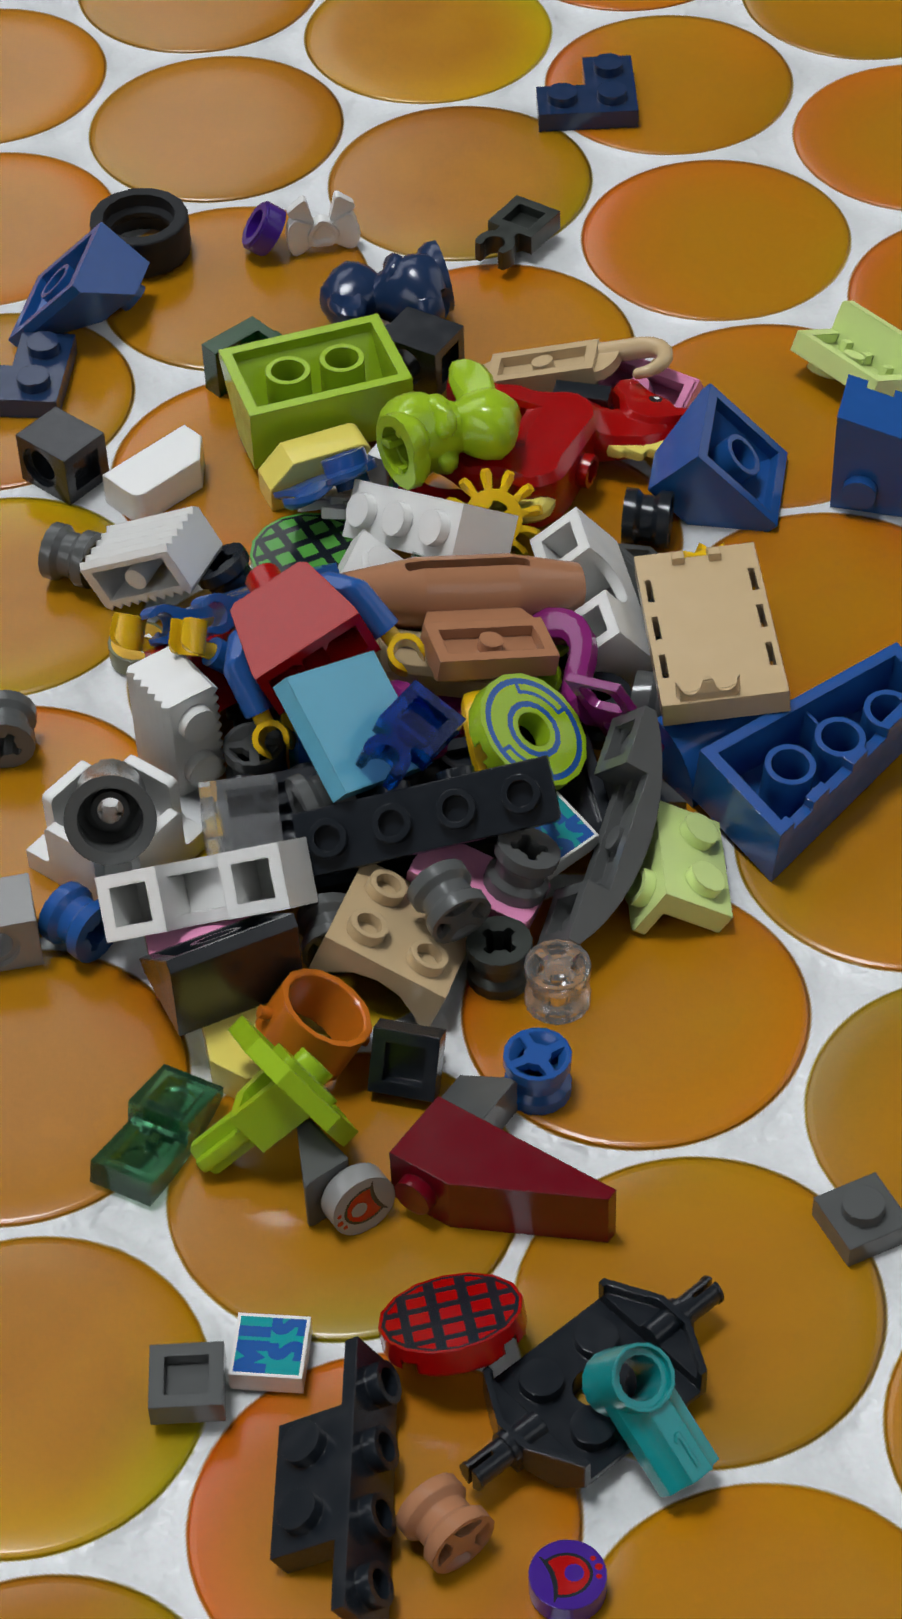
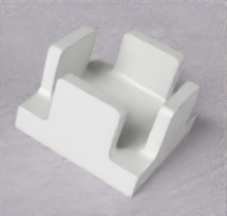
M131 754L124 761L139 773L145 784L146 792L153 801L157 815L155 835L147 849L129 862L119 865H102L87 860L71 846L65 834L63 823L66 804L75 791L80 776L87 768L92 766L81 760L44 792L42 803L47 828L44 830V834L26 849L29 867L59 885L69 881L79 882L92 892L93 900H98L95 877L194 859L208 846L206 827L191 820L182 813L177 780L168 773ZM106 798L102 800L103 806L115 807L118 800Z

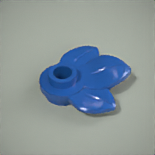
M364 446L336 454L321 461L325 474L312 477L290 488L273 492L274 498L282 500L286 509L298 510L323 498L333 486L336 487L338 493L353 489L355 479L370 482L367 472L377 467L375 458L368 459Z

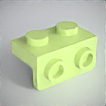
M843 301L831 329L797 331L790 350L808 361L807 368L813 373L824 378L836 379L846 385L848 374L868 380L867 388L892 397L895 390L902 392V331L855 301Z
M660 800L657 820L649 848L632 886L625 895V901L629 907L632 931L644 935L663 914L719 933L733 918L719 822L709 819L703 814L690 812Z

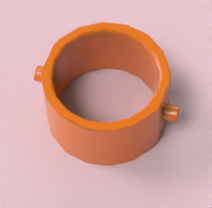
M302 968L290 972L266 1006L259 1005L256 1011L255 1027L274 1046L278 1043L282 1044L293 1056L304 1047L333 1075L328 1082L336 1080L361 1046L366 1047L370 1042L372 1024L367 1005L352 987L340 978L322 970ZM296 1013L310 1018L322 1027L330 1038L315 1032L303 1023Z

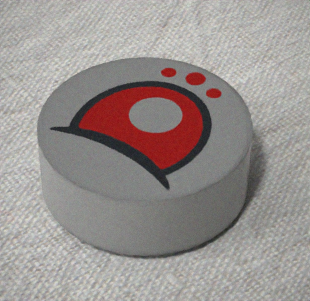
M372 1163L354 1164L341 1170L330 1180L321 1198V1208L325 1216L340 1233L345 1235L361 1234L375 1227L389 1213L395 1199L394 1186L376 1165Z

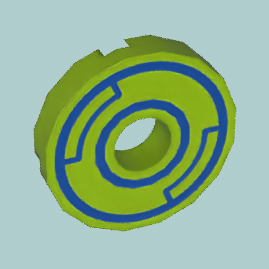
M523 673L501 675L476 694L468 711L469 734L474 747L480 743L482 750L488 758L483 763L488 769L547 755L551 765L555 788L558 791L580 774L587 758L586 735L577 713L561 693L541 679ZM518 725L525 727L532 734L536 745L525 740Z

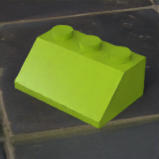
M378 313L218 350L238 434L254 469L260 468L280 442L346 423L356 424L367 442L376 441V426L381 409L390 399L403 393L413 392V378Z

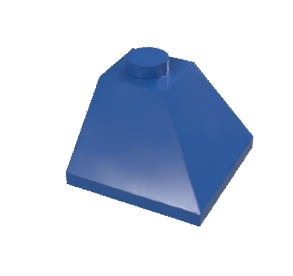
M101 221L37 277L8 340L18 347L22 332L50 331L53 333H66L104 322L119 308L128 311L137 303L145 291V286L141 282L150 262Z
M710 383L700 391L654 453L648 491L655 496L662 490L674 491V513L687 525L769 532L778 525L788 452Z

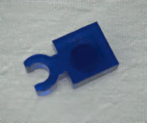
M415 679L379 716L372 729L376 735L370 737L365 742L355 765L363 769L372 759L384 760L390 765L391 770L382 786L387 790L394 789L401 783L411 762L423 771L459 733L466 718Z

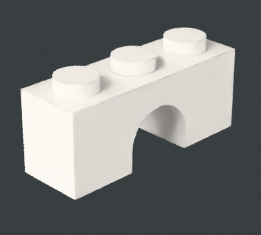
M355 479L351 498L346 507V521L342 536L354 539L362 530H366L388 548L423 557L510 553L519 516Z
M575 507L529 541L535 557L577 562L581 565L586 580L585 603L574 612L587 621L596 636L598 656L594 672H608L618 675L631 688L638 670L653 672L642 609L617 541Z
M306 837L94 878L107 943L222 920H232L286 910L319 902Z

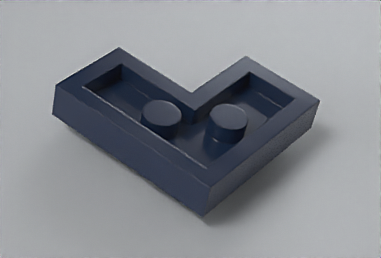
M604 53L597 57H582L583 85L556 83L551 86L536 87L539 132L638 127L639 109L631 55L619 56L613 53Z
M50 331L22 332L13 364L0 365V417L40 418L55 406L62 410L78 352L75 334L53 333Z

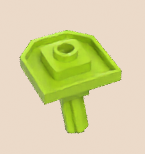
M241 1015L228 1031L243 1051L260 1067V1070L236 1094L232 1111L197 1137L190 1146V1152L196 1159V1165L200 1170L217 1174L254 1146L264 1153L309 1117L343 1147L358 1133V1130L335 1104L337 1100L324 1086L333 1075L309 1051L302 1047L293 1056L282 1044L278 1043L274 1046L255 1026Z

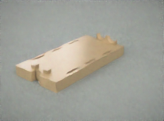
M754 542L707 547L706 555L684 558L683 550L634 556L635 577L663 726L790 711V690ZM659 632H660V637H661V639L656 640L655 637H656V636H659ZM667 668L668 678H663L662 674H666Z

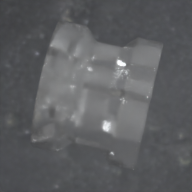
M549 940L534 946L526 955L524 963V976L526 979L524 1000L527 1010L534 1018L554 1025L572 1023L583 1017L589 1009L591 1001V988L589 985L591 961L589 954L580 945L567 940Z

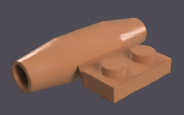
M511 553L411 557L341 573L366 581L399 620L395 624L397 629L421 631L420 639L424 644L425 657L436 682L497 679L503 674L523 673L532 677L556 675L560 654L542 618L533 617L532 615L544 608H565L575 611L585 603L586 580L584 571L579 563Z

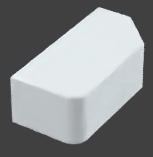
M183 425L103 474L106 503L130 520L161 514L203 487L205 468L202 436L186 425Z

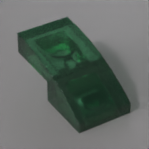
M163 1064L128 1100V1122L90 1160V1182L151 1206L190 1156L192 1142L205 1132L223 1099V1087Z

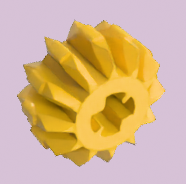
M484 468L480 471V478L484 487L483 491L477 492L470 480L465 477L459 481V485L471 497L467 504L490 509L494 501H499L508 508L504 513L519 516L511 548L515 554L527 556V549L516 537L520 532L532 539L541 532L536 527L522 524L523 517H537L543 514V507L541 505H533L521 509L519 504L520 501L531 495L534 491L533 486L527 483L514 496L508 493L515 473L510 470H506L503 474L500 489H493L492 473L489 468ZM454 497L447 498V500L465 503Z

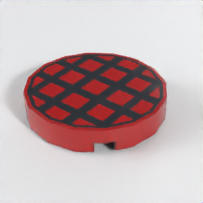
M467 1272L442 1275L415 1284L398 1294L380 1313L378 1331L383 1352L391 1364L403 1369L402 1365L404 1362L416 1364L418 1374L441 1377L465 1374L489 1366L499 1360V1358L506 1354L504 1344L512 1340V1338L516 1339L518 1344L526 1334L527 1314L523 1295L514 1283L492 1274Z

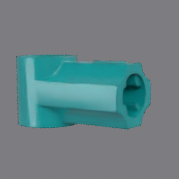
M632 1343L605 1349L594 1354L586 1363L583 1371L582 1390L587 1402L596 1412L611 1418L660 1497L672 1496L681 1489L696 1483L713 1469V1465L719 1460V1457L674 1388L675 1370L670 1358L661 1348L650 1343ZM624 1362L633 1369L637 1378V1388L632 1398L627 1396L620 1384L619 1373Z

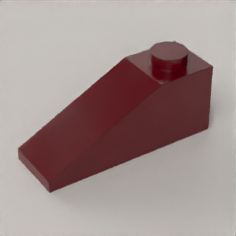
M439 1096L389 1152L391 1183L394 1186L395 1197L411 1212L418 1215L427 1214L449 1227L607 1243L616 1233V1189Z

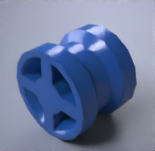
M69 881L62 884L52 892L44 903L38 920L39 934L52 944L62 945L65 943L68 953L80 962L91 963L99 959L113 944V942L107 943L99 900H93L92 892L79 882Z
M533 1027L519 1031L510 1037L504 1046L503 1066L506 1071L504 1077L512 1079L517 1083L518 1111L528 1115L554 1113L565 1106L571 1097L572 1076L570 1071L572 1050L568 1041L560 1033L548 1028Z

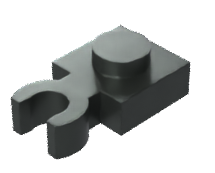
M516 195L488 220V231L481 233L476 238L475 260L482 261L487 255L498 253V268L501 270L510 268L515 263V253L518 250L532 255L560 229V211Z

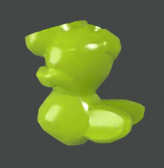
M460 359L451 363L449 367V384L456 401H450L438 393L407 392L390 399L381 409L376 426L377 448L385 469L400 487L406 490L420 487L428 475L433 472L444 475L451 474L458 467V454L461 452L483 460H501L513 449L521 422L519 406L514 399L495 388L493 375L484 365L471 359Z

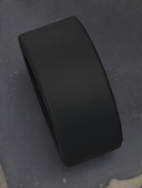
M132 188L117 192L100 201L91 212L90 231L102 221L150 262L143 278H150L170 272L180 266L190 254L191 234L188 210L180 198L167 191L153 188ZM137 229L160 230L156 234L144 237H126L121 235Z

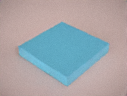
M374 650L286 677L273 687L333 803L371 790L378 785L416 774L433 763Z

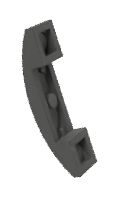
M646 705L617 716L611 721L594 775L614 785V789L599 831V841L593 850L584 880L556 889L536 946V949L545 954L579 945L594 934L620 905L643 864L657 820L662 785L660 728L656 710Z

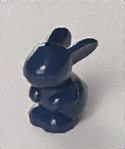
M436 240L423 243L417 250V253H411L403 257L396 253H390L384 259L383 270L378 273L363 263L345 261L332 270L320 288V306L332 324L377 313L381 320L391 323L407 306L446 319L449 311L454 310L455 307L450 276Z

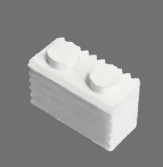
M190 506L106 526L107 532L101 533V540L96 541V547L90 548L91 554L85 555V562L79 563L80 572L103 605L113 611L115 607L120 609L123 605L130 607L132 603L139 605L141 601L148 603L150 599L156 601L158 597L165 599L167 595L173 598L176 593L181 596L184 592L191 594L222 550L223 543L199 507Z
M169 646L128 666L126 675L138 758L173 776L178 782L180 798L223 776L226 767L223 765L225 758L222 756L223 748L221 747L223 745V740L221 739L223 733L219 730L222 724L218 721L221 715L217 712L220 706L216 703L219 697L215 694L218 687L186 656L172 653Z

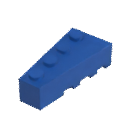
M848 374L837 415L830 507L902 517V392L895 390L892 397L867 388L868 380Z
M897 642L790 700V711L764 714L700 750L692 798L713 820L719 822L720 828L770 882L902 753V647Z

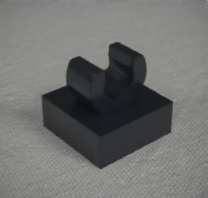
M380 1018L373 1027L367 1091L433 1102L440 1094L447 1029Z

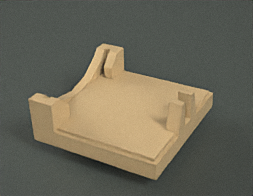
M377 864L360 867L309 968L324 972H354L377 980L400 996L414 1015L416 1023L430 1027L448 995L466 954L467 937L450 943L436 942L426 927L427 915L417 912L407 898V890L411 884L410 881L402 878L396 872L385 869Z

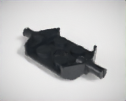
M704 1275L700 1278V1281L678 1298H670L668 1300L664 1295L603 1278L599 1281L598 1300L493 1379V1370L489 1366L484 1368L483 1392L494 1435L489 1444L459 1465L460 1471L467 1483L470 1484L472 1482V1488L476 1491H481L485 1485L510 1466L517 1473L525 1469L556 1488H586L630 1453L631 1450L610 1417L596 1412L591 1405L581 1403L574 1396L582 1388V1374L586 1363L594 1354L608 1348L632 1343L653 1344L661 1348L670 1358L675 1370L674 1388L686 1407L706 1392L707 1368L694 1333V1322L717 1304H721L724 1301V1293L716 1281L712 1284V1278ZM624 1362L619 1373L620 1384L627 1396L632 1398L637 1388V1378L633 1369Z

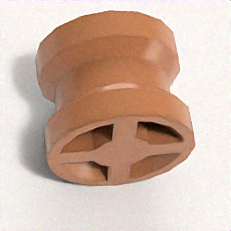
M441 1473L426 1480L409 1494L396 1515V1526L409 1541H420L424 1546V1559L437 1574H447L470 1562L483 1549L494 1531V1520L481 1505H470L466 1501V1488L453 1473Z

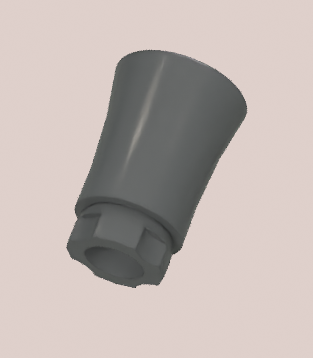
M112 758L100 760L83 772L77 782L75 791L66 804L63 823L68 841L81 856L97 864L119 865L135 859L147 849L155 835L157 815L153 801L146 792L145 784L139 773L125 761ZM115 798L118 800V803L115 807L103 806L102 800Z

